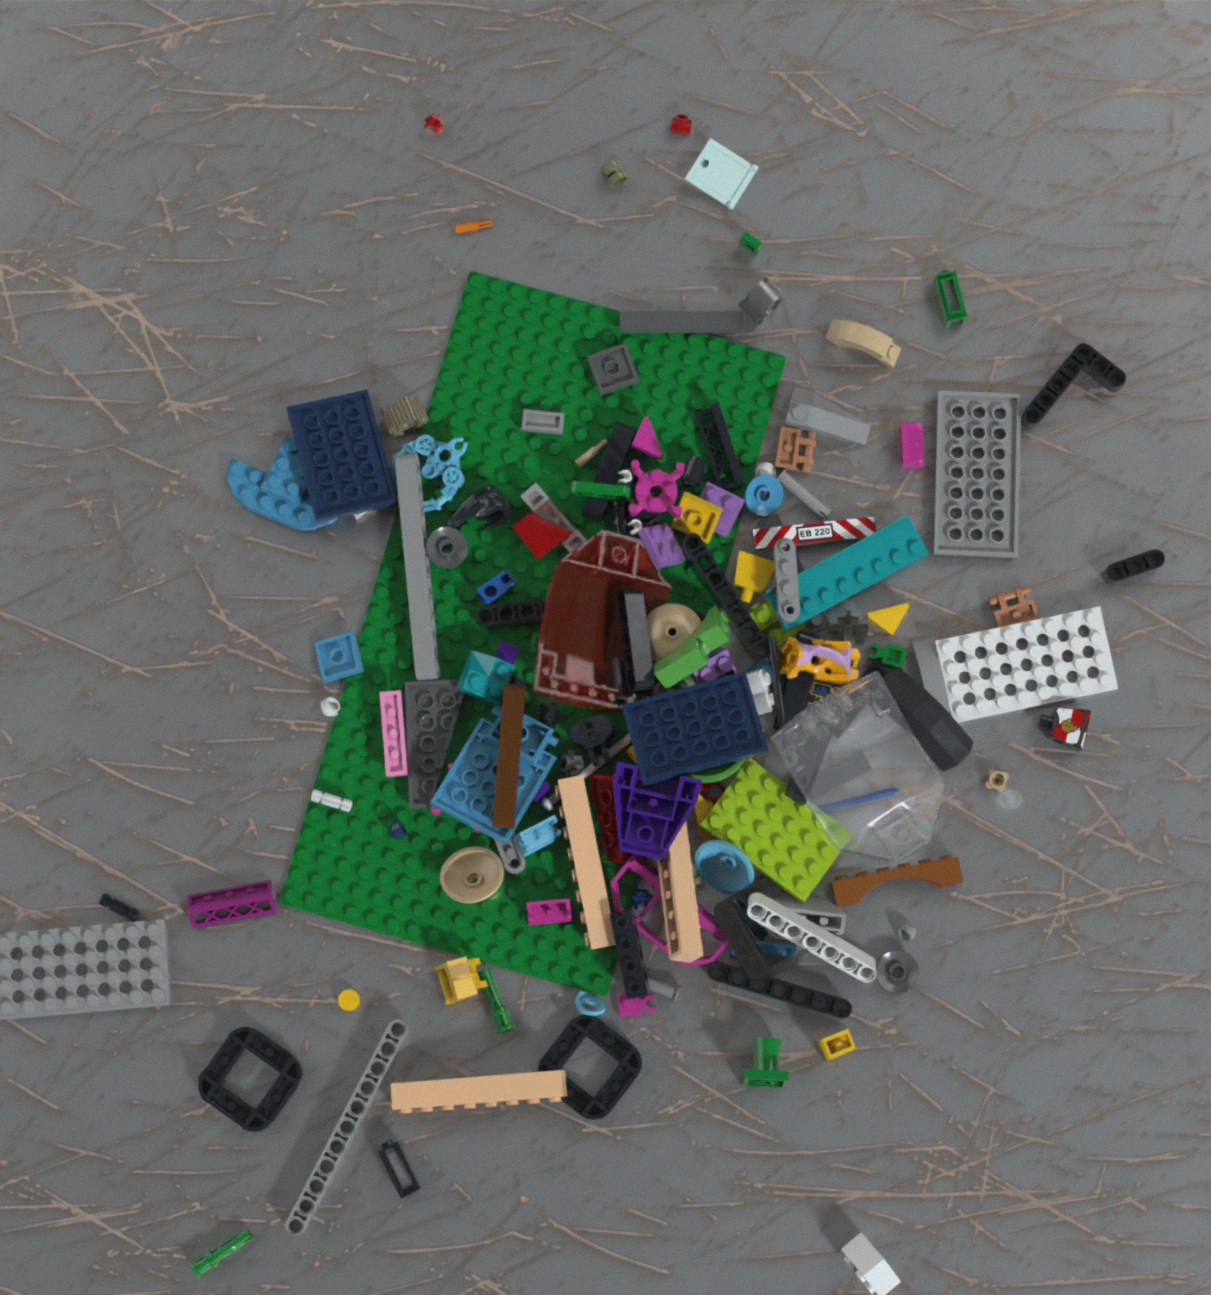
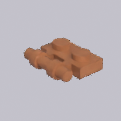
M781 426L775 468L795 471L796 464L798 463L802 464V473H810V468L814 462L812 455L813 448L816 447L817 442L815 440L816 433L808 431L807 438H802V429ZM799 445L805 447L804 456L798 455Z
M1029 585L1024 587L1017 586L1012 591L1005 593L998 592L995 596L988 598L990 606L995 604L1000 606V610L993 612L997 627L1040 619L1034 599L1026 601L1024 595L1031 593ZM1016 598L1018 604L1008 607L1006 601Z

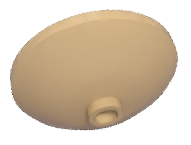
M665 604L655 608L648 614L646 618L652 660L655 662L660 661L683 644L697 630L702 622L694 611L680 604ZM669 630H676V635L670 636L668 634Z
M468 847L455 852L445 861L440 872V883L444 892L451 899L461 903H475L487 899L498 890L504 878L503 864L498 855L483 847Z

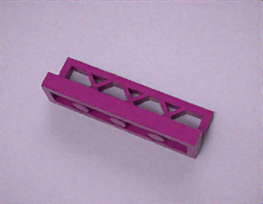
M272 880L187 895V911L192 928L277 913ZM269 900L270 907L262 908L258 906L260 901ZM239 905L250 907L247 911L243 912L236 909ZM218 909H225L228 911L226 915L222 916L216 914L215 912ZM202 912L207 915L205 919L196 920L194 914Z

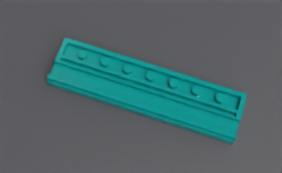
M906 515L797 574L800 614L793 622L786 623L778 617L776 586L766 591L764 596L771 604L773 612L783 630L787 632L928 555L929 552L909 519V515ZM786 608L788 614L793 613L791 608Z

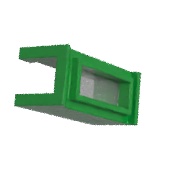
M956 270L938 272L934 279V285L945 327H950L951 322L961 320L962 324L966 323L968 315Z

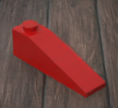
M615 774L590 775L592 803H596L598 815H596L597 822H601L603 830L601 839L607 861L625 863L627 852L619 850L613 789Z

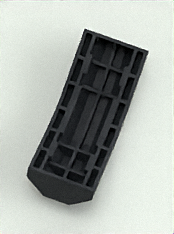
M901 668L889 672L877 684L871 695V700L914 738L940 770L946 771L959 765L970 754L973 740L950 713Z

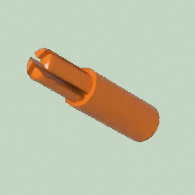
M489 219L461 223L454 226L456 234L491 227L493 223Z

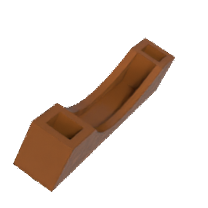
M952 854L940 856L939 861L931 862V858L919 860L918 865L910 866V862L897 865L898 869L889 870V867H882L876 869L877 873L868 874V871L855 873L856 877L847 878V875L834 877L835 881L830 883L834 904L839 908L856 905L872 888L894 879H919L932 883L939 888L963 883V877L958 857L952 858Z

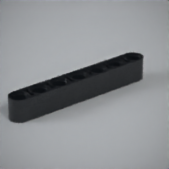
M695 533L687 534L680 544L685 557L720 611L724 610L728 615L729 625L749 656L755 661L765 659L769 655L768 642L701 537ZM688 539L693 540L696 543V548L690 549L686 541ZM704 557L707 560V566H700L698 558ZM716 575L719 579V583L712 584L709 580V576ZM722 592L729 594V602H724L721 599ZM733 610H738L741 613L742 618L740 620L733 618ZM744 628L752 630L753 636L751 638L744 635ZM756 645L764 648V655H758L755 652Z
M713 962L707 970L708 977L714 982L834 1018L843 1019L852 1012L851 1003L846 999L723 962ZM720 966L723 969V975L719 978L714 977L711 974L712 967ZM733 973H742L744 976L743 982L740 984L734 983L732 981ZM760 978L764 981V988L762 990H756L753 987L754 979ZM781 984L784 986L785 993L783 996L774 994L773 988L775 985ZM798 990L803 991L806 995V999L802 1003L797 1002L794 998V994ZM817 997L825 998L827 1002L825 1008H817L815 1005ZM838 1003H844L847 1006L846 1014L840 1015L836 1012Z

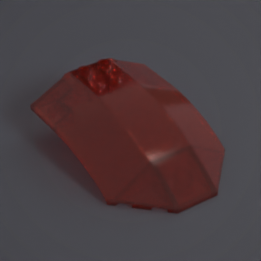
M601 530L558 561L543 611L532 691L559 703L599 712L624 714L623 704L650 697L651 691L630 692L621 688L616 690L614 688L612 658L623 657L616 602L617 591L619 589L640 588L644 595L647 617L655 608L667 604L670 591L673 589L659 573L661 570L655 568L651 558L644 550V544L640 539ZM617 694L630 696L624 700H615V695Z

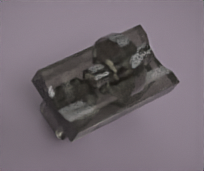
M846 611L845 617H838V623L845 624H830L829 634H831L832 641H845L844 634H852V644H864L865 636L868 632V624H851L859 623V617H851V611Z

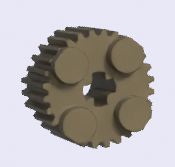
M410 395L401 397L392 407L386 405L380 410L392 438L401 437L404 435V432L409 430L411 433H415L423 429L422 425L428 422V416L419 396L413 399Z

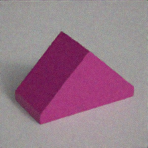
M645 417L634 438L632 449L660 461L663 460L662 451L648 417Z

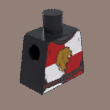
M1056 708L1052 717L1041 714L1038 726L1049 729V740L1080 752L1083 750L1091 710Z

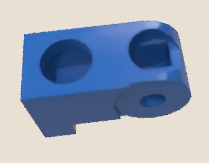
M505 570L476 589L475 595L484 606L494 605L497 600L511 591L518 583Z

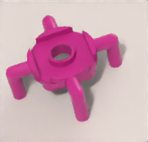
M633 460L631 462V471L639 479L635 488L638 503L629 505V515L634 517L643 509L651 513H662L668 510L675 519H680L682 508L674 506L677 498V485L675 481L683 475L684 464L681 462L677 463L676 470L669 475L661 470L644 473L639 468V461ZM653 487H659L662 490V495L653 497L650 490Z

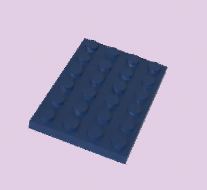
M368 389L286 407L316 523L398 505Z
M746 672L622 705L644 786L769 752Z

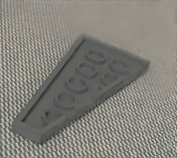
M459 679L405 682L409 809L431 808L430 802L437 791L464 698V693L455 690Z

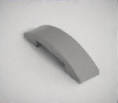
M537 483L520 496L533 513L572 532L560 544L575 560L591 547V544L549 500L550 498Z
M933 638L912 642L923 688L951 715L945 681Z

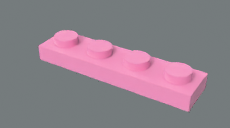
M401 690L379 692L386 777L407 776L408 766Z

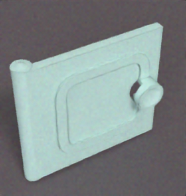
M710 138L684 180L732 210L758 170V166L747 162Z

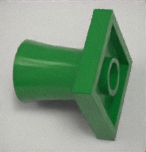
M756 1037L752 1039L754 1070L745 1069L743 1086L786 1089L789 1081V1071H778L781 1039L773 1037Z

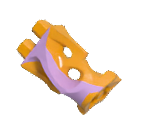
M788 637L786 644L777 650V653H780L781 659L779 663L780 675L787 674L788 679L797 677L799 671H807L813 674L815 680L832 682L838 685L858 679V669L850 667L851 661L858 659L859 649L852 647L849 641L812 640L813 645H807L798 642L794 637ZM813 656L819 658V662L816 665L811 663ZM825 668L830 669V675L825 672Z

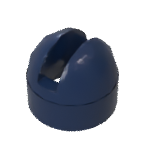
M397 821L390 826L389 832L392 838L401 839L407 836L406 828L401 821Z

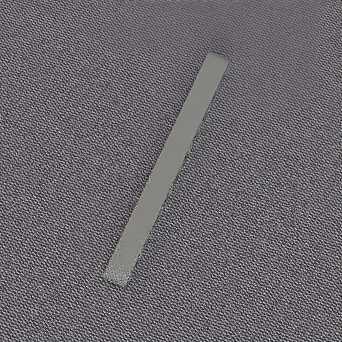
M417 453L395 456L415 674L417 681L439 679L440 667L430 564L426 553L427 533L420 462Z
M396 1019L391 1021L386 1028L286 1221L285 1229L289 1235L298 1236L306 1231L408 1034L409 1029L406 1022ZM401 1023L404 1031L401 1035L396 1036L392 1030L393 1026ZM388 1042L394 1047L390 1055L384 1054L382 1050L383 1045ZM376 1062L382 1063L384 1068L383 1072L378 1075L372 1070ZM367 1081L373 1084V1091L370 1094H365L362 1090L363 1084ZM356 1101H360L363 1104V1110L359 1114L352 1110V1105ZM347 1120L353 1124V1129L350 1133H345L342 1129V1124ZM336 1140L340 1141L343 1145L339 1153L334 1152L332 1149V1143ZM325 1160H329L333 1166L332 1170L328 1173L322 1169V1163ZM314 1180H319L322 1183L320 1192L312 1190L311 1185ZM303 1200L311 1202L312 1208L309 1212L302 1210L301 1203ZM295 1219L299 1220L302 1225L299 1232H295L291 1228V1222Z

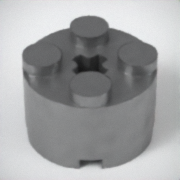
M766 276L764 280L762 279L746 295L747 298L744 301L742 300L738 306L755 323L758 321L761 324L771 313L770 309L773 308L775 310L786 297L784 296L785 293Z

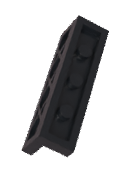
M719 402L711 404L710 409L696 412L694 416L718 487L728 490L743 485L744 479ZM711 414L714 422L709 428L702 424L700 417ZM710 433L719 436L720 441L717 447L708 443L707 439ZM717 452L726 458L723 467L714 462L713 458ZM724 471L732 476L733 482L722 486L720 476Z

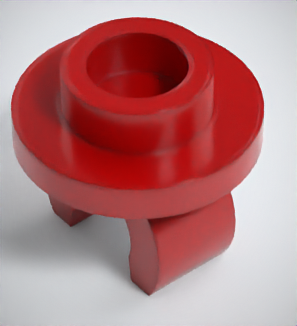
M432 113L424 120L426 122L424 127L427 128L430 125L436 134L440 132L444 126L437 118L441 115L439 113L437 115Z

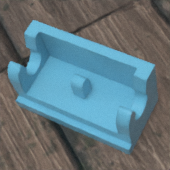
M555 815L518 833L513 840L523 858L560 839L559 836L562 834V829H557L555 825L557 818Z

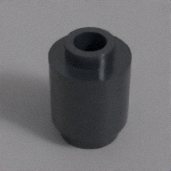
M690 456L689 460H686L684 473L680 478L684 486L692 489L695 486H700L706 469V461L704 459Z

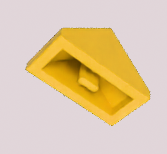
M848 1029L817 1041L825 1061L856 1049Z

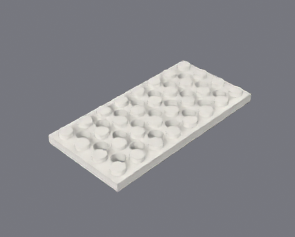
M1100 606L934 641L945 681L951 716L957 723L1118 689ZM1081 625L1088 628L1089 634L1087 637H1081L1078 634V628ZM1060 630H1065L1068 633V639L1065 642L1060 641L1057 637V633ZM1039 634H1044L1047 637L1048 642L1045 646H1040L1037 643V636ZM1019 638L1026 640L1027 648L1025 650H1019L1016 647V642ZM998 643L1006 645L1007 650L1005 654L1000 655L996 652L995 647ZM1085 646L1093 649L1091 658L1084 657L1082 650ZM977 647L985 649L986 656L983 659H978L975 656ZM1065 650L1072 653L1073 659L1071 662H1065L1062 659V653ZM957 651L965 654L966 658L963 663L955 661L954 655ZM1043 655H1049L1052 658V664L1049 667L1041 663ZM1023 659L1030 660L1032 667L1029 671H1024L1021 668V661ZM1003 663L1010 665L1011 672L1009 675H1003L1000 672V666ZM1089 667L1097 669L1098 675L1095 679L1088 677L1087 670ZM982 668L990 670L991 675L989 679L984 680L980 677L979 672ZM1069 671H1074L1077 674L1075 683L1068 682L1066 675ZM961 672L969 674L970 681L967 684H962L959 681V674ZM1049 675L1054 676L1057 680V684L1054 687H1049L1046 684V678ZM1027 680H1033L1036 683V689L1033 692L1025 688ZM1007 684L1014 685L1016 692L1013 696H1008L1005 693L1004 689ZM987 688L994 690L995 697L993 700H987L984 697V691ZM965 693H972L975 699L971 705L963 701Z

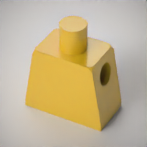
M739 551L734 587L741 590L739 598L743 603L750 604L753 594L762 596L775 572L774 561Z

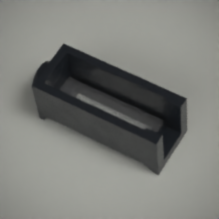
M393 1139L381 1144L382 1149L378 1153L400 1198L402 1199L421 1189L422 1187L400 1142H393Z

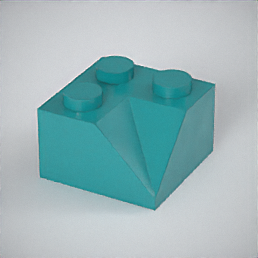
M471 650L455 690L491 706L500 705L503 699L504 684H509L515 666L497 657Z

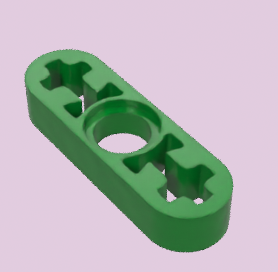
M582 481L570 482L569 493L572 495L614 500L630 499L631 488L626 486Z

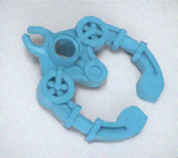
M421 435L416 440L408 444L405 443L401 451L392 455L393 458L389 465L395 492H398L395 456L418 452L422 456L428 457L425 465L422 467L423 476L427 479H432L443 475L442 480L446 485L445 488L440 490L443 493L436 500L431 498L430 501L424 502V512L441 510V506L448 500L451 501L458 488L464 484L465 477L463 472L460 471V456L466 451L468 443L463 442L462 448L457 450L455 449V443L462 442L463 437H456L448 443L435 441L429 435ZM450 452V458L447 461H442V455Z

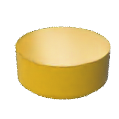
M351 989L342 991L338 997L339 1006L345 1011L355 1010L360 1004L359 994Z

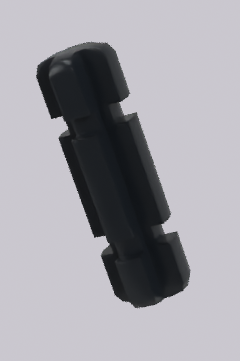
M106 893L100 898V905L106 908L110 907V910L123 917L128 916L127 919L133 922L140 915V911L132 907L131 909L129 908L130 905L116 898L113 900L112 896Z

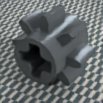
M577 750L562 752L563 756H560L558 760L560 771L565 772L566 777L580 775V771L584 768V758L582 755H577Z

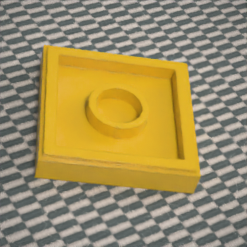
M685 491L679 503V506L682 508V516L680 519L673 518L670 527L685 534H698L703 542L709 544L723 508Z

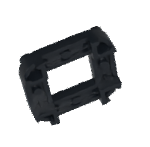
M583 1014L573 1018L541 1058L538 1064V1072L561 1070L585 1037H588L616 1059L620 1064L594 1098L566 1076L567 1096L561 1097V1100L582 1117L597 1120L611 1112L641 1071L642 1059L635 1046L596 1016Z
M240 1027L227 1035L228 1037L205 1070L200 1073L198 1089L200 1097L206 1103H209L237 1123L242 1129L258 1132L269 1128L300 1086L304 1069L297 1057L261 1031L252 1027ZM246 1049L280 1073L256 1109L222 1085Z

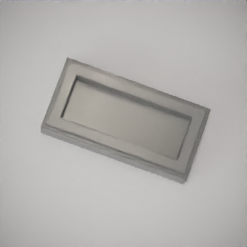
M523 409L521 431L563 435L565 413Z

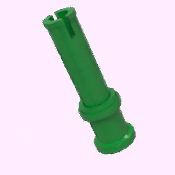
M490 968L477 972L480 980L487 981L488 987L483 989L492 1009L490 1016L494 1017L498 1028L497 1034L514 1029L516 1026L512 1024L509 1017V1008L502 1002Z
M245 1227L213 1250H206L205 1254L195 1261H189V1265L200 1279L203 1273L212 1267H218L221 1260L254 1238L247 1227Z

